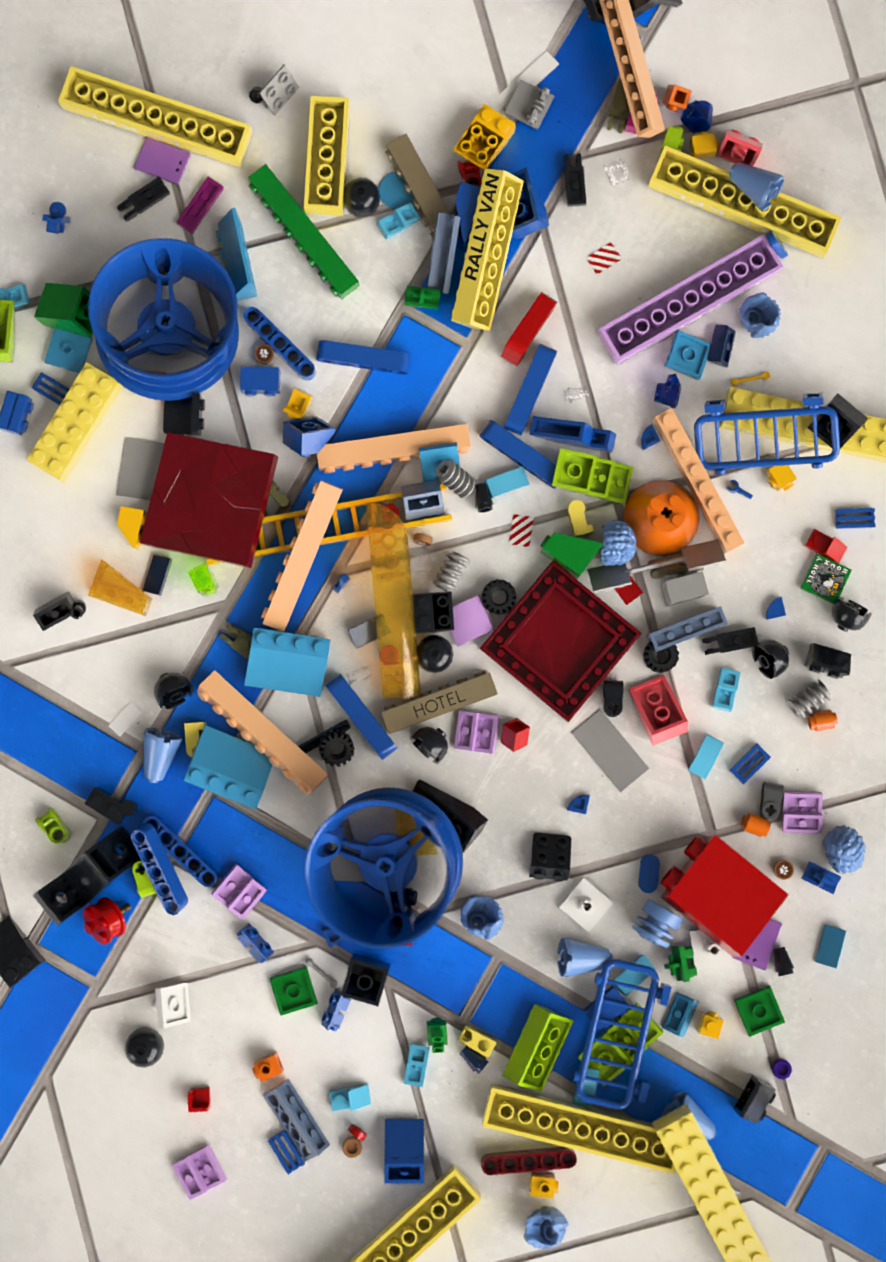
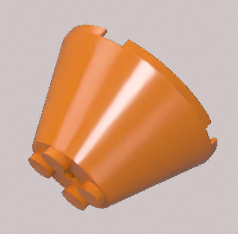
M655 480L641 485L631 494L624 508L623 521L634 530L637 539L636 546L650 555L668 556L681 551L682 547L688 546L693 540L699 526V510L693 496L684 487L667 480Z

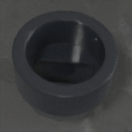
M256 86L251 89L249 98L253 103L259 104L263 101L261 95H259V98L256 97L257 93L263 88Z

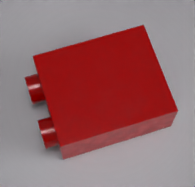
M697 835L683 852L690 858L684 867L680 870L674 865L662 878L660 884L666 890L660 898L732 957H742L789 894L717 835L708 836L705 840Z

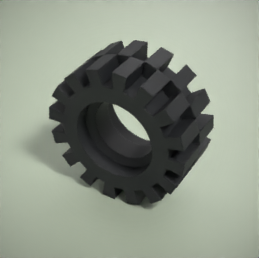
M503 579L490 581L482 592V602L485 608L491 613L498 615L509 612L516 602L515 588L511 583ZM495 590H503L506 593L507 598L504 603L496 604L492 601L491 595Z
M650 641L644 648V663L654 672H667L675 667L679 660L678 647L673 645L665 648L668 652V659L663 663H659L654 658L655 650Z
M336 729V732L329 730L330 733H324V738L321 737L318 744L321 758L326 764L330 763V766L333 767L334 764L337 767H340L341 763L346 765V761L350 762L351 756L354 755L353 741L349 734H346L343 730L342 732L339 729ZM333 742H341L344 748L341 753L332 754L329 751L330 745Z

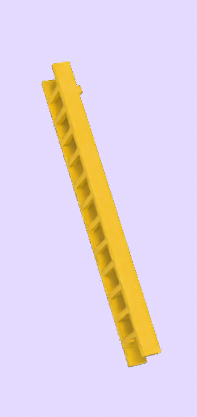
M441 484V491H446V486ZM401 492L338 503L332 514L336 536L322 538L320 545L452 521V515L432 516L430 519L411 520V522L397 524L396 521L392 523V526L378 528L374 504L388 501V504H393V500L402 499ZM369 505L374 529L360 531L355 507ZM351 508L355 532L341 535L337 510ZM300 510L264 517L262 524L276 522L280 546L266 549L261 526L259 534L261 550L255 551L254 558L292 551L291 544L285 545L280 521L294 519L298 536L300 530L297 529L300 523L299 518L307 516V512ZM206 560L208 566L223 564V562Z

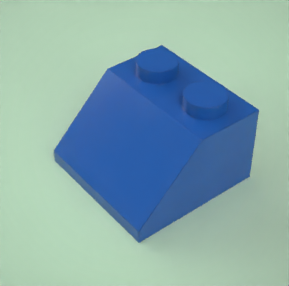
M317 416L284 421L283 444L300 456L309 457L311 454L319 453L333 436L336 428Z

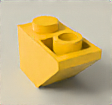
M121 506L117 525L134 549L139 550V546L143 545L140 544V539L146 519V512L140 509Z

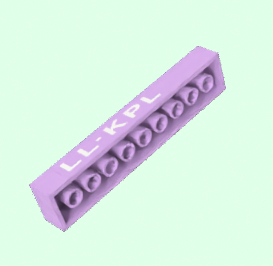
M763 234L599 328L597 334L617 366L773 277L784 266Z

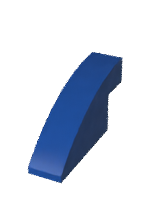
M533 416L529 433L531 436L561 444L613 453L617 435L610 430L594 429L585 422Z

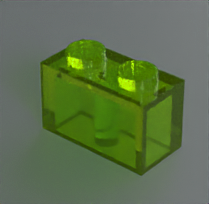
M204 563L188 571L199 594L208 597L217 592L216 589L220 586L207 564Z

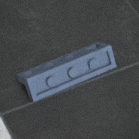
M437 212L426 288L438 289L445 294H449L460 216L456 214Z
M720 606L647 635V638L651 640L654 650L657 652L725 626L728 622Z
M289 1079L263 1095L304 1161L318 1156L330 1146ZM273 1094L275 1095V1097H276L277 1100H278V1103L275 1102V1100L273 1099V1097H272L271 1095H273ZM283 1112L287 1114L289 1119L285 1118ZM294 1129L298 1131L299 1136L295 1134ZM304 1146L308 1147L311 1152L310 1154H308Z

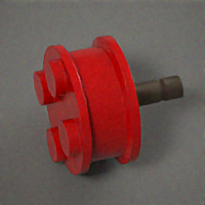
M102 897L97 901L96 905L86 906L83 910L85 931L91 934L101 945L110 943L114 936H122L126 931V922L123 914L131 910L130 904L126 903L118 907L111 899Z

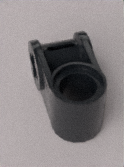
M604 680L603 682L604 711L609 717H617L622 712L623 681ZM612 703L615 704V707H618L615 713L608 709Z

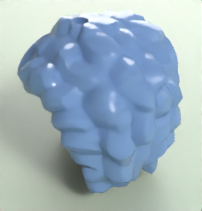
M764 292L756 293V295L746 298L739 309L741 323L751 333L750 336L752 338L769 336L770 333L776 330L781 319V310L779 305L776 304V300H771Z
M618 520L609 521L602 525L604 538L602 542L603 547L600 552L601 563L605 566H620L629 562L636 552L637 539L634 530L626 522Z
M845 825L836 826L823 839L826 858L829 859V864L837 873L855 872L862 867L866 845L863 842V837L858 836L856 829H850V827Z
M472 895L468 898L461 908V923L464 928L468 929L469 933L484 937L485 940H490L501 930L504 917L497 901L488 896L477 897Z
M542 1206L540 1210H535L527 1217V1222L524 1224L526 1226L524 1239L534 1248H555L556 1245L562 1242L569 1223L557 1208Z

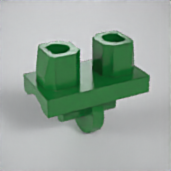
M407 286L404 306L438 310L441 290Z
M679 945L671 946L672 955L668 956L669 963L664 964V969H670L671 975H676L677 981H690V978L697 975L695 965L687 966L686 960L694 957L693 948Z
M437 1017L427 1021L428 1046H432V1053H443L444 1045H448L446 1020Z

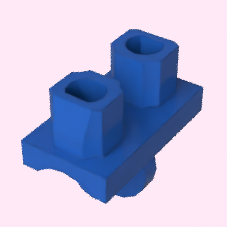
M54 202L50 205V214H43L42 220L47 221L46 232L64 233L65 224L70 223L71 218L64 217L66 215V207L63 203Z
M809 861L801 879L834 894L841 876Z

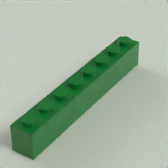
M265 164L248 177L250 183L248 187L254 194H259L261 197L260 202L266 209L270 208L273 212L271 216L276 223L279 224L281 222L285 227L283 231L288 238L293 237L296 241L294 244L300 253L304 251L308 256L306 258L307 262L312 268L316 267L319 270L317 274L323 282L327 281L331 287L329 289L333 295L344 299L360 286L357 278L270 168Z

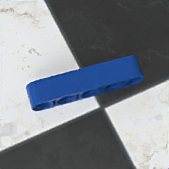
M249 307L245 310L244 319L247 325L303 380H312L316 375L314 364L259 309ZM251 314L258 315V318L255 321H250L248 319ZM270 327L271 332L269 334H263V328ZM278 340L285 341L284 346L281 348L276 347L275 343ZM292 353L298 354V358L295 361H290L288 358ZM308 366L312 368V371L309 374H303L302 369Z
M319 340L316 360L336 365L408 374L411 355L393 350Z
M539 344L504 429L522 435L555 359L557 350Z
M490 420L480 433V438L545 484L556 489L555 486H552L556 464L502 426Z
M341 674L325 685L382 760L398 749Z
M155 815L145 818L143 823H149L151 819L156 820L157 828L155 830L164 849L201 885L210 887L217 883L219 878L217 871L169 825ZM165 832L171 835L169 843H165L162 839ZM178 846L185 848L184 856L177 854L176 849ZM192 859L198 860L200 864L198 869H193L190 866ZM206 872L211 873L214 877L211 883L206 882L204 879Z
M143 823L132 832L131 840L165 911L169 915H177L188 904V897L154 826L150 823Z

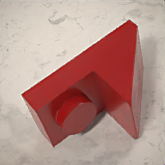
M813 529L805 544V547L836 563H840L848 548L837 537L831 538L816 529Z

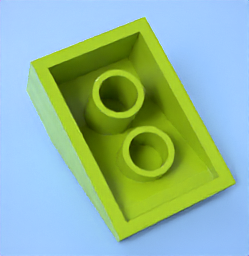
M0 300V362H13L14 300Z

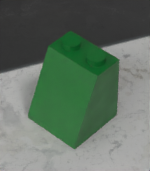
M46 283L34 317L44 326L92 338L93 331L88 311L90 292L84 286Z
M553 533L552 536L547 535L540 546L542 547L541 553L552 561L554 560L569 574L578 579L603 544L597 541Z

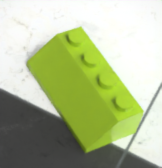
M534 1004L502 1076L518 1086L542 1092L574 1020L551 1009Z

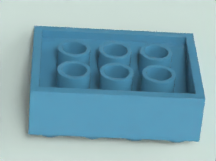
M231 208L219 221V230H216L218 242L221 241L223 247L219 249L221 259L226 261V267L223 268L233 283L237 301L258 296L242 224L236 208Z
M253 628L244 686L320 697L331 639Z
M205 725L182 779L185 782L256 809L268 780L272 764L264 753L261 754L255 749V745Z

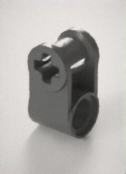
M763 782L760 803L761 817L767 820L778 817L784 785ZM771 806V810H774V813L769 815L768 812H765V809Z

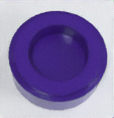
M780 1058L772 1063V1073L778 1079H786L791 1075L792 1067L787 1060Z

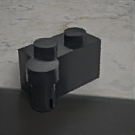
M68 591L35 609L33 617L42 631H45L69 618L70 615L74 619L81 618L86 611V604L82 600H74Z
M94 787L84 803L115 824H121L125 816L134 814L138 808L137 803H134V801H121L100 787Z

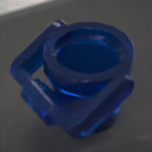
M694 100L683 110L680 119L692 133L709 131L712 124L713 106L707 101Z
M676 374L668 375L666 383L657 384L654 396L655 402L670 406L671 408H677L682 387Z

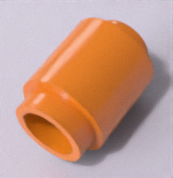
M831 709L814 712L807 717L810 730H815L816 732L833 729L835 724L838 723L837 715L835 712L832 713Z
M749 812L742 817L740 826H743L742 830L759 837H766L769 833L771 822H768L766 818Z

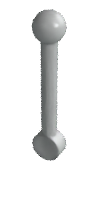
M306 959L305 963L307 966H311L324 977L332 988L337 987L338 982L329 978L313 963L312 959Z

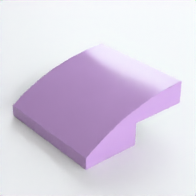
M480 595L453 606L454 630H451L457 647L495 630Z
M459 710L454 749L495 754L500 716Z
M783 791V833L821 834L823 820L821 813L822 792Z
M235 864L211 894L224 904L228 910L243 920L267 889L239 865Z
M210 1145L172 1164L189 1200L206 1193L209 1189L227 1180Z

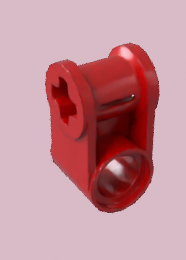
M457 161L463 182L468 184L475 182L478 184V187H481L482 178L479 167L470 161Z

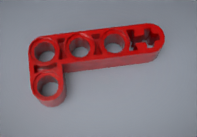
M541 292L507 341L501 357L518 366L528 347L558 302Z

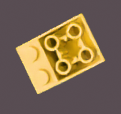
M484 103L453 151L485 171L514 134L516 123Z

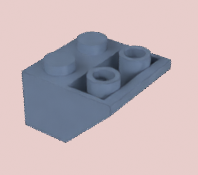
M438 480L400 486L406 521L444 514L442 491Z

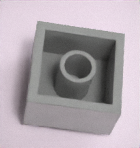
M697 569L685 572L683 577H679L678 574L669 576L661 584L666 606L694 600L709 594L703 571L697 572Z

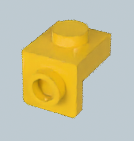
M294 388L287 406L282 411L286 412V415L292 419H300L305 416L313 396L298 388Z

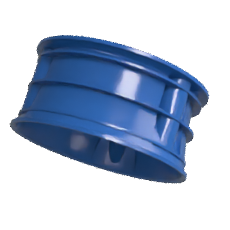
M158 238L144 240L117 252L104 264L97 274L89 296V320L103 365L110 375L124 388L137 395L154 400L172 401L192 397V393L200 394L219 381L235 357L239 341L236 292L226 270L207 251L191 243L176 239ZM162 272H168L166 275H161ZM147 277L151 282L157 284L155 302L150 303L140 313L137 323L138 330L126 340L119 342L107 331V322L111 308L118 296L136 281ZM183 277L190 278L207 288L222 308L226 325L213 340L196 330L194 317L190 310L182 303L175 301L173 284L179 282ZM162 285H169V299H162ZM195 340V341H197V342H199V343H201V344L207 346L208 349H205V348H203V347H201V346H199V345L193 343L192 341ZM140 341L142 342L141 344H139V345H137L136 347L130 349L129 351H127V352L125 351L126 349L132 347L133 345L137 344L138 342H140ZM187 350L207 358L193 368L166 374L139 370L128 363L132 358L149 351L162 356H171Z
M385 787L372 789L348 800L315 833L305 859L304 875L306 889L311 904L318 916L338 936L367 948H396L421 938L439 921L459 887L463 871V852L459 836L452 822L431 800L418 793L401 788ZM373 806H386L411 814L417 827L404 836L382 833L366 843L346 838L342 824L350 815L359 810ZM418 831H421L425 836L412 846L408 840ZM429 839L443 851L446 861V877L439 897L430 907L419 913L417 910L408 908L405 887L412 881L417 872L418 858L416 851ZM330 843H335L338 846L333 847ZM345 845L361 851V853L358 854L350 850L344 849L343 846ZM336 855L343 856L359 864L365 881L373 888L383 891L390 910V914L385 920L373 918L360 912L344 898L334 881L331 870V860ZM385 861L386 864H390L389 868L387 867V865H383ZM397 891L398 899L400 903L399 909L396 908L395 899L393 895V892ZM398 915L402 918L403 923L397 920Z

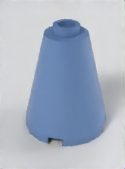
M741 162L737 165L734 164L729 171L730 180L763 211L771 206L772 203L769 201L773 197L776 199L784 184V176Z
M157 728L145 729L144 777L147 778L148 782L158 783L164 779L182 742L180 734L166 729L157 732Z
M562 938L559 942L557 954H561V961H557L559 974L562 977L602 970L604 964L613 959L612 953L607 948L570 938Z
M684 1091L675 1093L671 1097L673 1099L671 1104L666 1103L661 1117L687 1104L706 1141L712 1140L715 1137L716 1126Z

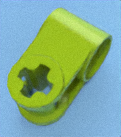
M52 807L43 816L35 819L37 825L45 832L52 843L62 844L69 840V829ZM58 830H61L63 832V838L61 840H58L56 838V832Z
M142 861L136 862L133 865L132 871L140 897L143 898L156 894L146 870H140V866H144Z

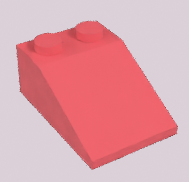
M727 130L716 156L735 164L741 162L754 166L763 144L754 137L748 138L743 136L737 130Z
M664 675L629 688L643 727L653 746L688 732V720Z

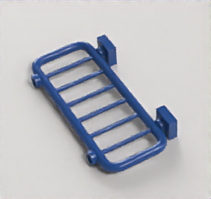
M823 393L803 394V406H808L805 408L722 413L726 409L725 400L706 401L704 405L705 413L710 414L700 416L694 423L696 453L706 470H715L716 475L725 474L726 469L811 464L812 468L819 469L823 467V463L834 461L840 453L838 415L834 409L820 406L824 402ZM816 414H827L830 416L832 452L829 455L819 456ZM812 415L815 456L799 457L796 416ZM793 416L795 457L780 458L777 417ZM758 418H773L776 456L774 459H760ZM753 419L756 460L741 461L738 420ZM734 420L737 461L722 462L718 421ZM705 422H715L718 462L710 463L704 459L702 425Z
M612 959L604 964L602 972L597 973L595 977V984L598 985L580 1069L574 1070L573 1081H576L575 1091L582 1101L613 1109H624L631 1104L633 1095H636L635 1098L638 1102L646 1103L650 1083L647 1080L639 1079L637 1084V1077L655 998L660 1005L668 1006L672 987L665 983H661L660 987H658L659 976L649 966ZM619 967L648 974L651 977L650 989L608 979L610 969ZM607 983L648 992L646 1007L643 1008L604 999ZM602 1003L644 1012L641 1027L599 1018ZM598 1022L640 1031L637 1047L595 1037ZM597 1041L635 1050L632 1066L591 1057L593 1042ZM589 1060L630 1069L628 1085L586 1076ZM589 1080L627 1089L623 1101L618 1102L588 1095L583 1091L584 1082Z

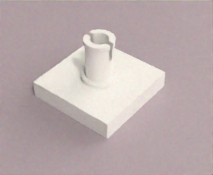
M582 878L560 904L559 908L589 933L613 902L585 878Z
M699 929L689 931L690 943L694 952V957L692 958L693 965H695L697 970L733 965L732 956Z
M188 982L155 989L156 999L152 1001L151 1007L153 1011H157L158 1028H167L191 1022Z

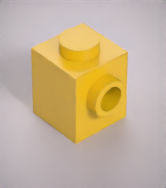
M700 132L697 135L691 136L689 141L691 156L697 159L714 157L717 150H719V141L715 139L714 133Z
M789 465L773 466L765 472L769 477L768 482L773 489L776 488L777 491L782 488L784 491L794 486L793 481L797 479Z
M708 1011V1013L701 1012L697 1032L719 1039L724 1020L719 1017V1013Z
M531 1172L530 1196L554 1199V1193H558L559 1181H556L555 1174Z

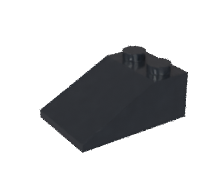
M9 915L0 923V976L9 988H12L46 960Z

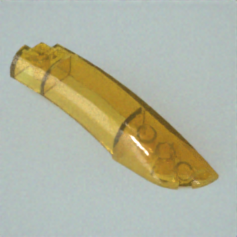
M366 503L383 698L414 697L421 693L407 531L401 518L390 508L378 503Z

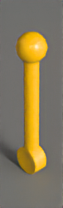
M764 372L758 376L738 380L734 378L731 380V384L736 386L738 383L762 378L767 380L770 374L769 372Z

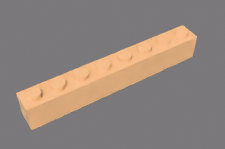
M599 0L637 137L650 138L665 131L629 0Z
M673 408L655 416L653 422L712 533L719 540L723 553L726 554L744 544L740 533Z
M462 424L326 444L317 453L319 470L327 474L333 473L335 469L343 468V471L353 470L354 466L369 468L374 463L389 465L395 460L408 462L411 461L410 458L418 457L420 460L419 448L457 442L458 454H464L471 448L468 425Z
M323 480L320 481V484L315 483L312 494L315 495L312 502L308 501L304 510L307 512L305 520L301 518L297 528L300 530L298 538L294 536L290 545L293 548L291 555H286L282 564L286 566L283 573L279 572L276 579L278 587L276 591L272 589L268 599L272 602L269 608L265 607L261 618L264 619V625L281 632L285 631L341 495L342 488Z
M215 670L199 685L196 692H198L200 699L210 703L212 709L218 715H223L231 727H236L245 740H250L259 753H264L273 766L279 767L283 771L287 779L293 780L298 784L297 787L300 791L310 795L327 777L328 774Z

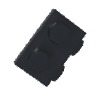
M192 393V397L164 401L163 432L165 434L169 432L179 435L201 436V430H204L205 424L204 418H202V411H205V399L200 394Z
M534 833L529 877L538 880L553 879L557 882L568 881L571 860V837L568 835Z

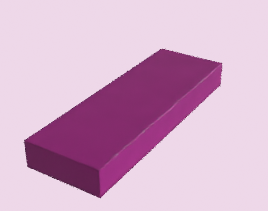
M208 176L176 223L193 234L224 190V186Z

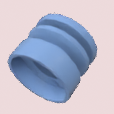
M647 899L642 908L648 915L647 919L638 916L637 920L644 924L641 927L634 923L632 928L651 943L668 948L670 944L663 940V937L666 936L673 939L674 937L667 931L668 928L678 930L684 919L654 901Z

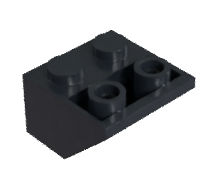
M451 591L413 594L416 634L454 630Z
M812 643L810 644L804 666L809 667V671L814 673L826 672L828 677L835 679L843 678V676L850 675L851 654Z

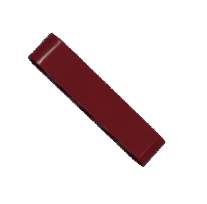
M567 1147L487 1153L481 1159V1168L487 1175L569 1169L576 1165L577 1157L575 1151ZM570 1153L573 1155V1158L570 1161H564L562 1159L563 1155ZM546 1155L553 1156V1161L545 1163L543 1158ZM526 1157L534 1159V1162L530 1165H526L523 1161ZM508 1158L515 1161L510 1167L504 1164V1161ZM492 1160L495 1162L493 1168H487L484 1165L485 1162Z

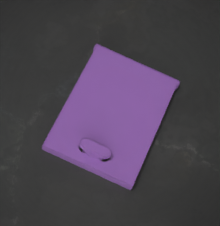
M146 137L134 169L179 185L191 153Z
M770 919L742 957L732 958L765 971L782 923Z

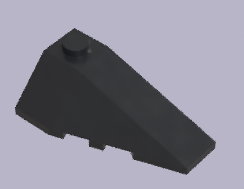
M420 779L417 781L413 792L431 800L447 815L457 831L462 852L464 853L482 832L488 819L474 807Z

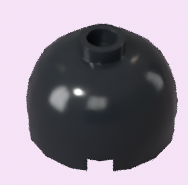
M359 177L351 180L344 189L345 208L356 217L372 215L380 205L378 187L367 178Z
M837 597L832 607V617L838 624L837 627L845 632L863 628L869 621L872 613H867V608L852 600L846 603L843 601V597Z
M431 635L420 641L415 655L422 669L430 673H438L450 666L454 653L447 639L442 636Z
M764 640L752 648L754 662L759 661L762 667L758 669L765 677L769 679L778 677L787 669L789 665V651L785 645L776 640Z
M164 673L155 684L154 696L160 708L165 706L166 709H171L186 701L184 697L188 694L191 696L194 689L186 676L180 673Z
M423 727L410 738V740H415L413 745L426 758L430 756L434 758L432 762L437 765L447 754L448 742L445 739L446 734L440 728Z
M147 1027L136 1029L125 1042L126 1058L137 1067L146 1068L154 1065L163 1054L165 1044L162 1036L158 1031Z

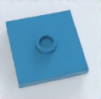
M54 329L44 363L80 373L85 365L93 338Z
M676 331L664 367L700 380L711 343L682 331Z
M457 442L419 448L424 482L438 480L435 470L445 459L453 460L460 467Z

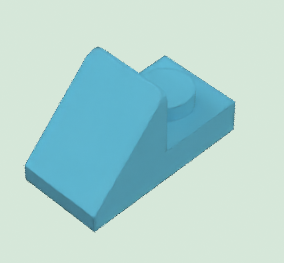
M368 1084L329 1091L332 1111L349 1108L353 1111L371 1104Z

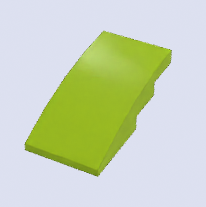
M560 448L552 486L614 503L626 504L633 472L632 466Z
M638 1002L634 1004V1006L641 1007ZM629 1009L616 1022L641 1027L644 1012ZM652 1018L649 1024L644 1051L664 1032ZM611 1025L597 1038L637 1047L640 1031ZM594 1041L590 1056L631 1065L634 1060L635 1050ZM583 1052L578 1056L580 1060H582ZM589 1060L588 1064L590 1068L599 1069L598 1079L607 1081L613 1080L625 1070V1068Z

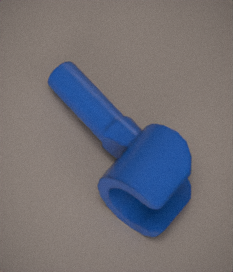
M731 480V483L737 486L735 489L727 487L730 493L737 492L749 499L753 497L752 494L740 488L736 480Z

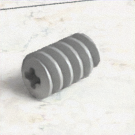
M443 460L435 470L438 480L460 498H466L472 493L475 479L468 472L464 471L463 468L459 467L458 464L454 463L453 460Z
M452 551L453 553H447V557L450 560L443 561L447 567H440L443 574L437 573L436 575L440 581H433L436 587L446 592H449L450 589L456 590L453 582L460 583L457 576L464 575L460 569H467L463 564L464 562L470 563L468 558Z
M818 679V683H812V688L808 686L806 687V692H799L800 697L797 695L793 696L794 702L787 700V703L797 717L800 715L806 718L805 711L812 714V706L818 710L817 703L825 705L824 698L831 701V697L826 686Z

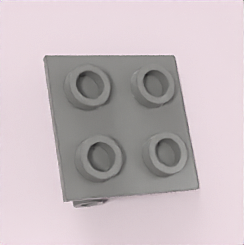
M283 64L259 92L264 100L262 104L266 108H270L272 113L276 115L299 86Z
M520 80L504 113L538 130L554 95L550 94V90L546 87L540 89Z

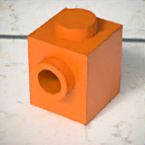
M675 84L668 85L662 104L668 105L667 109L675 112L678 109H686L692 91Z
M277 1052L256 1060L252 1068L256 1079L259 1078L261 1082L284 1071Z

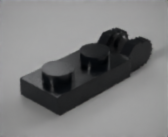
M576 153L577 167H570L569 154L564 156L567 207L586 205L584 166H582L581 153Z
M157 177L128 196V199L120 203L117 209L122 212L133 204L135 208L124 215V219L127 222L171 193L161 178Z
M755 627L717 634L715 637L702 639V642L705 644L718 641L719 648H711L704 651L705 655L751 648L758 644Z

